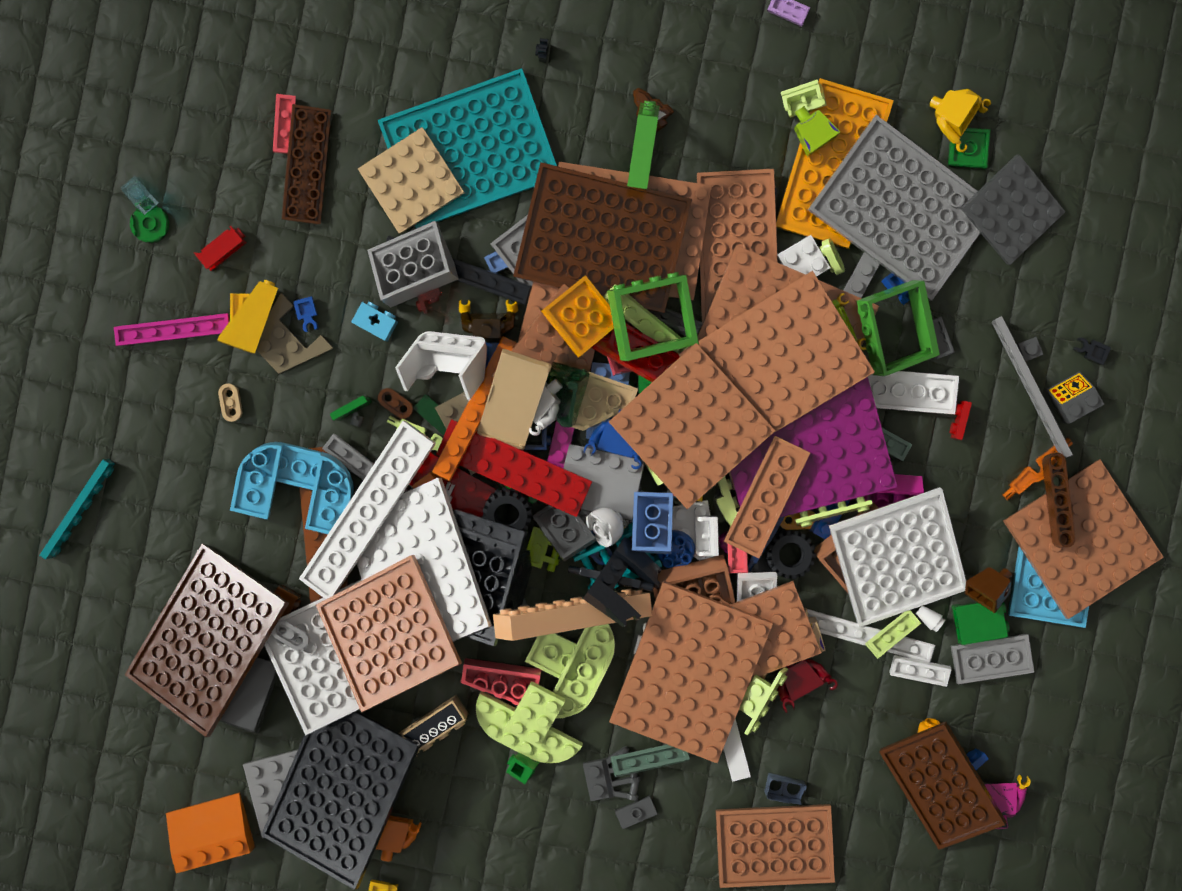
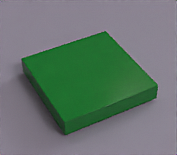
M967 128L959 139L961 141V150L964 149L965 144L967 145L965 152L957 151L956 143L952 144L950 142L948 166L987 169L991 130Z
M361 396L330 413L333 421H340L373 402L370 397Z

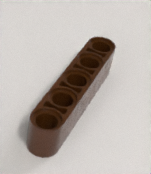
M1055 452L1046 455L1042 460L1051 539L1057 548H1068L1075 543V530L1067 466L1063 454ZM1052 457L1057 460L1055 467L1051 464ZM1055 476L1059 479L1058 486L1053 482ZM1057 496H1060L1062 499L1061 505L1056 503ZM1059 515L1064 517L1062 525L1058 522ZM1062 534L1067 538L1065 544L1060 540Z

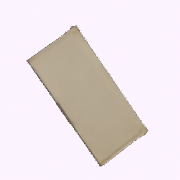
M503 349L477 434L495 438L524 450L529 435V428L532 426L548 374L552 367L551 364Z

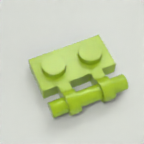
M534 526L527 547L530 550L531 565L542 568L544 561L549 563L547 570L554 572L556 565L560 561L558 559L559 555L554 548L551 557L545 555L548 545L551 544L540 528Z

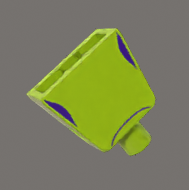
M805 106L795 112L801 122L795 126L794 130L807 157L840 133L839 129L820 110L810 115Z

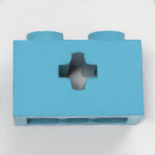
M369 301L367 304L362 302L351 322L388 342L398 321L394 320L395 315L386 310L384 314L377 310L378 306ZM378 316V320H380L379 324H374V322L371 319L372 317L376 318Z

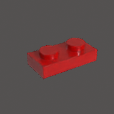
M960 401L956 405L955 423L952 422L949 431L952 439H963L972 402Z

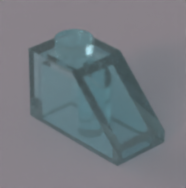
M133 176L120 187L129 200L144 215L159 203L136 176Z

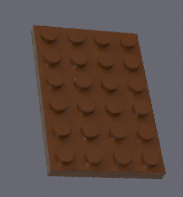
M946 721L880 749L879 753L938 850L1006 825V819Z

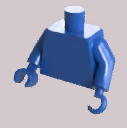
M612 417L608 421H602L593 430L588 441L589 443L585 445L583 452L585 453L587 448H591L593 450L591 456L598 449L630 458L633 457L634 461L640 465H631L633 469H640L642 467L640 456L609 423Z

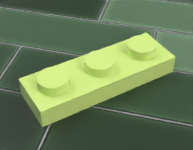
M910 610L906 611L867 641L865 645L878 659L917 628L921 622Z

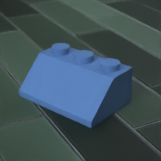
M634 492L632 551L672 554L673 493Z

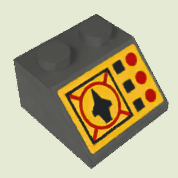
M1080 371L1045 390L1063 423H1072L1104 405L1096 388Z

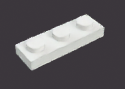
M894 655L889 673L891 676L947 687L952 669L947 665Z

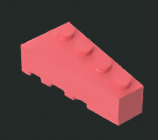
M466 658L463 665L461 683L482 692L486 691L497 698H503L511 701L512 704L518 705L531 681L539 685L541 669Z

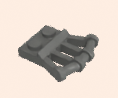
M627 746L622 747L607 758L583 762L590 801L612 798L614 796L634 801L638 800L639 795L637 791L639 781H641L640 775L633 773L630 774V777L611 779L610 773H614L613 767H609L611 757L629 753ZM631 783L630 792L614 790L613 786Z

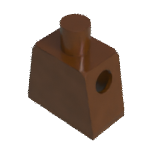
M988 567L966 581L965 594L993 613H996L1010 594V578L1012 574L1006 568L997 572Z

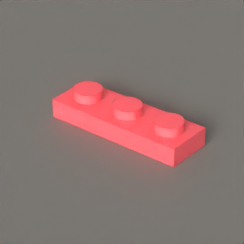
M276 94L273 153L287 154L291 110L292 104H295L296 96Z

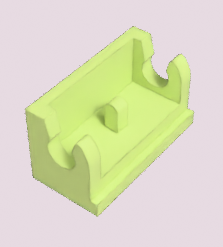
M818 80L781 92L785 111H788L790 118L796 116L795 112L805 106L808 112L827 106L823 86Z

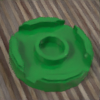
M145 204L138 207L131 215L130 228L139 240L146 243H154L166 236L169 229V219L161 208L152 204Z

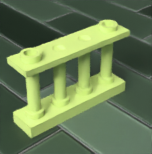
M864 496L856 498L858 504L846 506L845 501L838 502V509L827 511L826 506L819 507L820 513L808 516L807 511L799 512L801 518L795 519L797 526L807 527L813 525V521L857 510L858 513L870 510L869 507H872V500L865 502Z

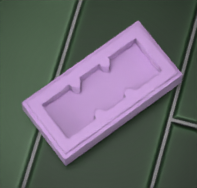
M771 0L767 12L802 27L810 7L795 0Z

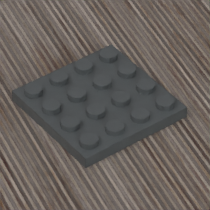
M1015 155L960 208L1007 265H1011L1065 213L1064 209L1020 155Z

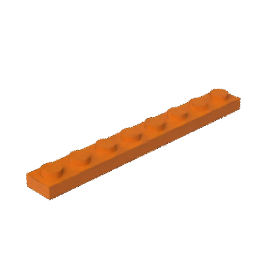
M502 336L485 369L484 381L466 405L432 471L433 474L449 482L451 481L480 425L494 379L492 375L497 369L503 349L512 351L517 344L516 342Z

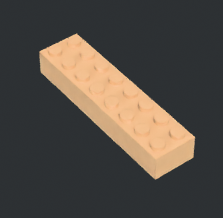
M622 589L621 592L617 593L641 615L640 618L652 616L650 593L642 592V589ZM582 597L570 598V601L556 600L553 601V604L538 603L535 604V607L520 606L517 610L502 609L499 614H493L495 638L511 641L616 623L586 602Z

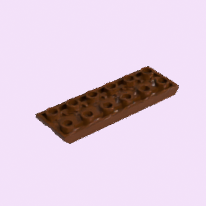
M292 104L282 220L321 224L331 110Z

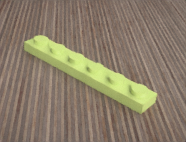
M606 293L603 298L609 304L608 294ZM629 294L620 295L624 318L643 334L659 343L681 338ZM688 347L676 349L673 351L679 354Z

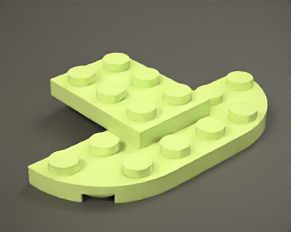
M609 624L584 628L577 644L556 633L537 636L525 662L559 678L553 692L566 700L556 718H565L578 714L593 699L614 655L615 641Z
M531 681L519 704L514 708L480 691L476 703L477 719L485 733L497 742L542 763H559L568 760L583 745L582 742L551 727L566 700L558 694Z

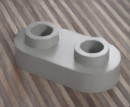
M278 621L272 631V635L277 640L294 650H304L309 644L308 635L286 621ZM281 628L286 629V633L283 635L279 633ZM301 637L303 642L299 645L296 644V639Z

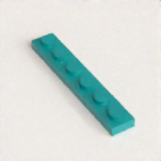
M109 459L101 461L39 556L46 560L55 558L59 554L61 544L69 539L72 534L70 532L71 529L81 521L82 512L91 506L93 502L91 500L92 497L100 492L103 487L102 482L112 474L114 462Z

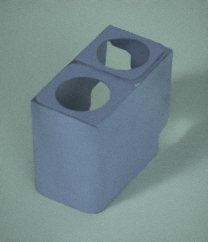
M768 773L764 792L770 800L802 805L800 800L804 790L806 791V784L804 780ZM772 780L781 781L782 785L779 790L773 791L769 788ZM789 783L800 785L799 793L795 795L789 794L787 785Z

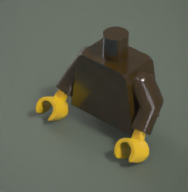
M508 299L506 300L507 313L470 314V301L468 300L467 305H463L460 300L459 312L461 313L462 329L476 337L501 338L513 329L518 304L516 301L514 304H510Z

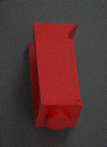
M229 226L230 230L224 231L204 247L201 253L193 252L207 270L213 271L247 243L244 240L246 236L239 227L236 229L233 226Z

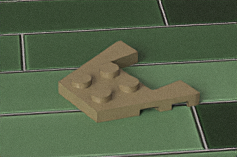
M282 293L268 315L256 349L278 374L333 349V346L322 335L306 348L282 323L281 319L294 308V305Z

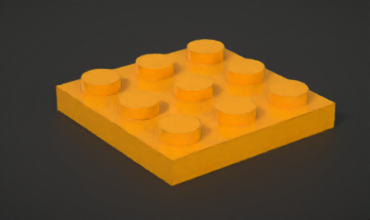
M586 275L541 311L577 357L584 354L614 329L610 305Z

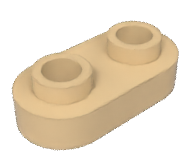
M224 384L218 391L222 416L227 421L235 422L243 414L239 390L233 384ZM228 390L233 392L231 397L227 396ZM233 408L236 410V414L234 416L230 414V411Z

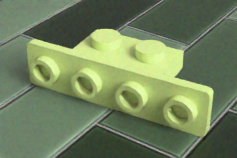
M784 667L779 671L772 684L758 675L753 677L739 710L753 718L745 731L746 735H749L752 731L755 733L760 727L761 723L759 720L761 716L764 717L770 709L768 707L769 702H773L779 693L776 691L778 686H782L788 677L785 675L788 671L787 668Z

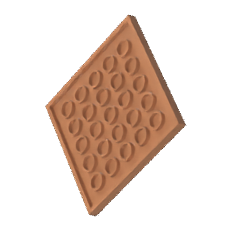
M697 343L609 421L614 429L686 509L692 506L775 432L773 427Z
M1101 460L1095 461L1068 479L1075 530V543L1073 546L1057 548L1052 543L1046 493L1003 520L1066 619H1070L1163 558V555ZM1060 496L1056 497V503L1058 505H1061L1062 499ZM1059 515L1058 522L1061 525L1064 523V517ZM1062 534L1060 540L1065 544L1067 538Z
M410 555L316 604L361 712L367 711L462 664L415 555Z

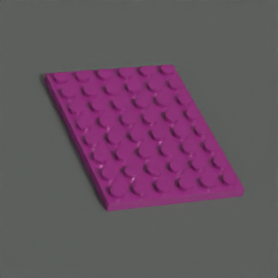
M868 377L771 434L730 471L741 507L774 436L810 452L780 517L897 487Z

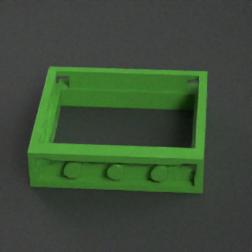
M655 101L640 102L627 185L629 187L647 189L660 106L656 105Z
M679 272L669 273L667 278L661 279V276L650 277L649 282L643 283V280L632 281L630 286L625 287V284H618L613 286L614 289L607 290L620 360L630 361L693 346L695 343L699 344L686 275H679ZM677 283L686 337L630 350L620 295Z
M912 280L857 300L862 332L866 339V350L869 355L870 365L875 371L873 375L885 377L940 355L926 286L923 280ZM908 291L921 351L885 364L872 304Z

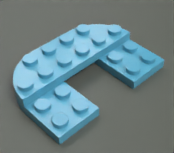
M270 442L254 449L241 462L236 476L230 511L268 519L276 481L313 490L305 529L329 534L353 497V481L345 465L328 453L282 442Z

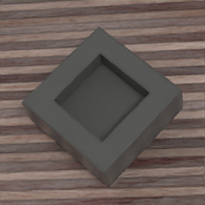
M1037 337L1017 344L1025 362L1043 355Z

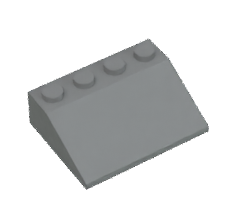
M436 221L367 250L380 300L390 308L459 279L454 261Z
M569 444L564 469L593 481L581 510L593 512L598 508H610L620 513L623 519L632 521L634 492H639L645 462L641 460L642 467L640 469H633L631 465H640L634 461V458L596 450L595 454L591 456L592 449L587 448L584 453V447Z

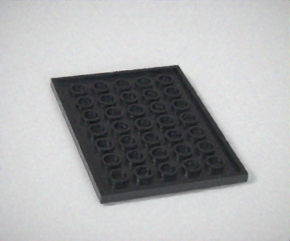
M358 711L313 733L304 735L261 836L350 888L358 889L421 745Z

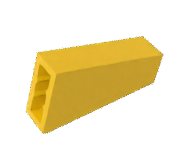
M264 280V282L259 281L217 339L218 342L255 354L278 290L277 287H274L275 283Z

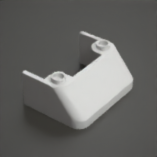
M431 331L420 334L395 367L404 391H408L416 379L428 380L436 371L460 373L458 376L466 398L471 400L485 378L487 345L484 338Z

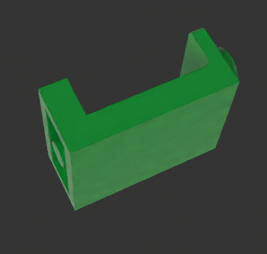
M978 602L965 605H951L959 644L967 645L1008 637L1007 632L1010 629L1009 623L1004 617V613H1006L1004 602L996 613H993Z

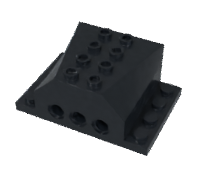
M455 509L454 516L492 624L491 627L466 637L491 646H497L498 639L495 638L493 614H499L502 609L517 610L518 607L522 606L532 570L530 550L523 548L527 531Z

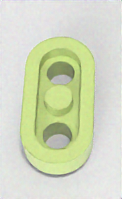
M830 238L822 241L820 250L829 261L830 271L832 273L835 272L836 275L844 273V264L833 241Z

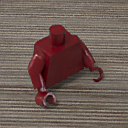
M806 659L785 667L788 669L785 674L788 677L782 686H778L777 691L783 702V709L788 713L787 705L793 706V710H795L793 701L826 682L828 684L835 682V685L830 687V690H835L838 682L835 679H831V675L821 664L812 659Z

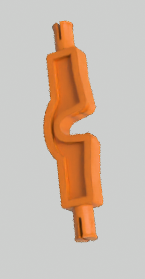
M1069 438L1065 440L1069 447L1073 444ZM1052 446L1047 452L1036 459L1040 472L1037 473L1031 467H1026L1009 484L1011 488L1002 494L1007 501L1015 493L1021 494L1032 483L1044 479L1042 460L1046 455L1057 452L1055 446ZM1052 457L1051 464L1054 465L1057 463V460Z

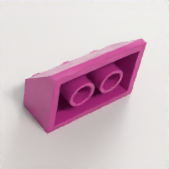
M894 474L897 483L896 488L865 495V502L872 500V503L874 502L878 508H882L924 493L922 476Z

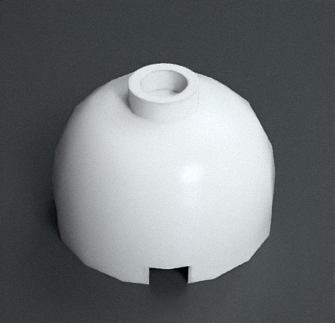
M598 508L586 517L587 527L596 534L594 537L600 545L609 547L621 538L624 525L620 513L610 508Z

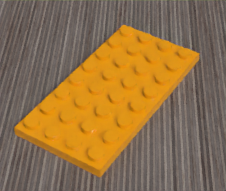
M820 78L819 82L823 86L827 106L809 111L811 115L820 110L839 129L840 133L808 157L801 143L799 144L777 216L776 228L806 237L811 235L813 239L820 241L830 238L834 245L848 249L851 242L809 212L808 208L873 117L878 115L885 122L888 121L894 100Z

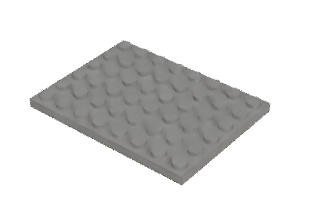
M878 115L873 117L808 208L809 212L905 283L912 280H923L929 301L934 299L980 234L979 230L960 209L978 191Z

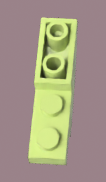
M724 476L718 482L722 496L715 498L724 519L731 527L738 513L736 508L739 506L736 497L731 496L730 490L733 488L730 479H726Z

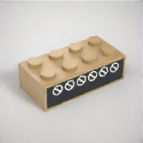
M455 695L400 731L399 734L421 745L419 750L422 749L424 752L433 746L437 738L441 741L449 735L451 729L457 730L462 727L467 721L466 718L469 713L458 696Z

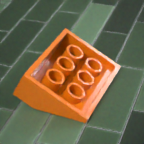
M240 792L166 813L170 851L176 874L249 854L255 848Z

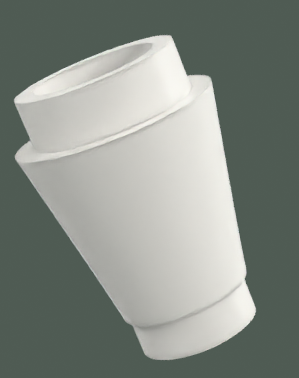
M921 606L916 612V615L924 624L935 632L945 622V619L942 618L943 615L925 606Z

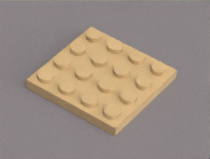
M423 127L358 168L399 234L404 233L464 194V191Z

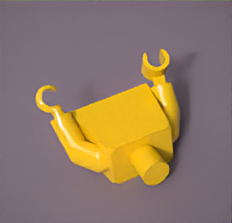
M970 89L949 90L943 99L934 96L930 101V107L936 109L937 125L952 144L956 143V149L959 152H965L967 149L966 144L963 150L960 149L961 141L959 139L977 111L986 113L988 108L984 107V105H991L989 99L981 100L982 97Z

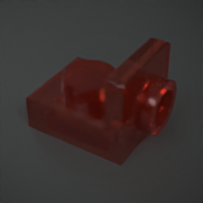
M440 288L417 296L418 301H416L419 312L423 311L425 315L429 313L425 302L432 304L439 301V297L442 296Z

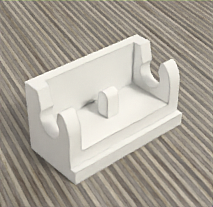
M695 517L696 555L719 556L718 517Z

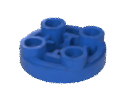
M672 530V554H658V557L667 568L688 565L695 555V544L692 538L685 532Z

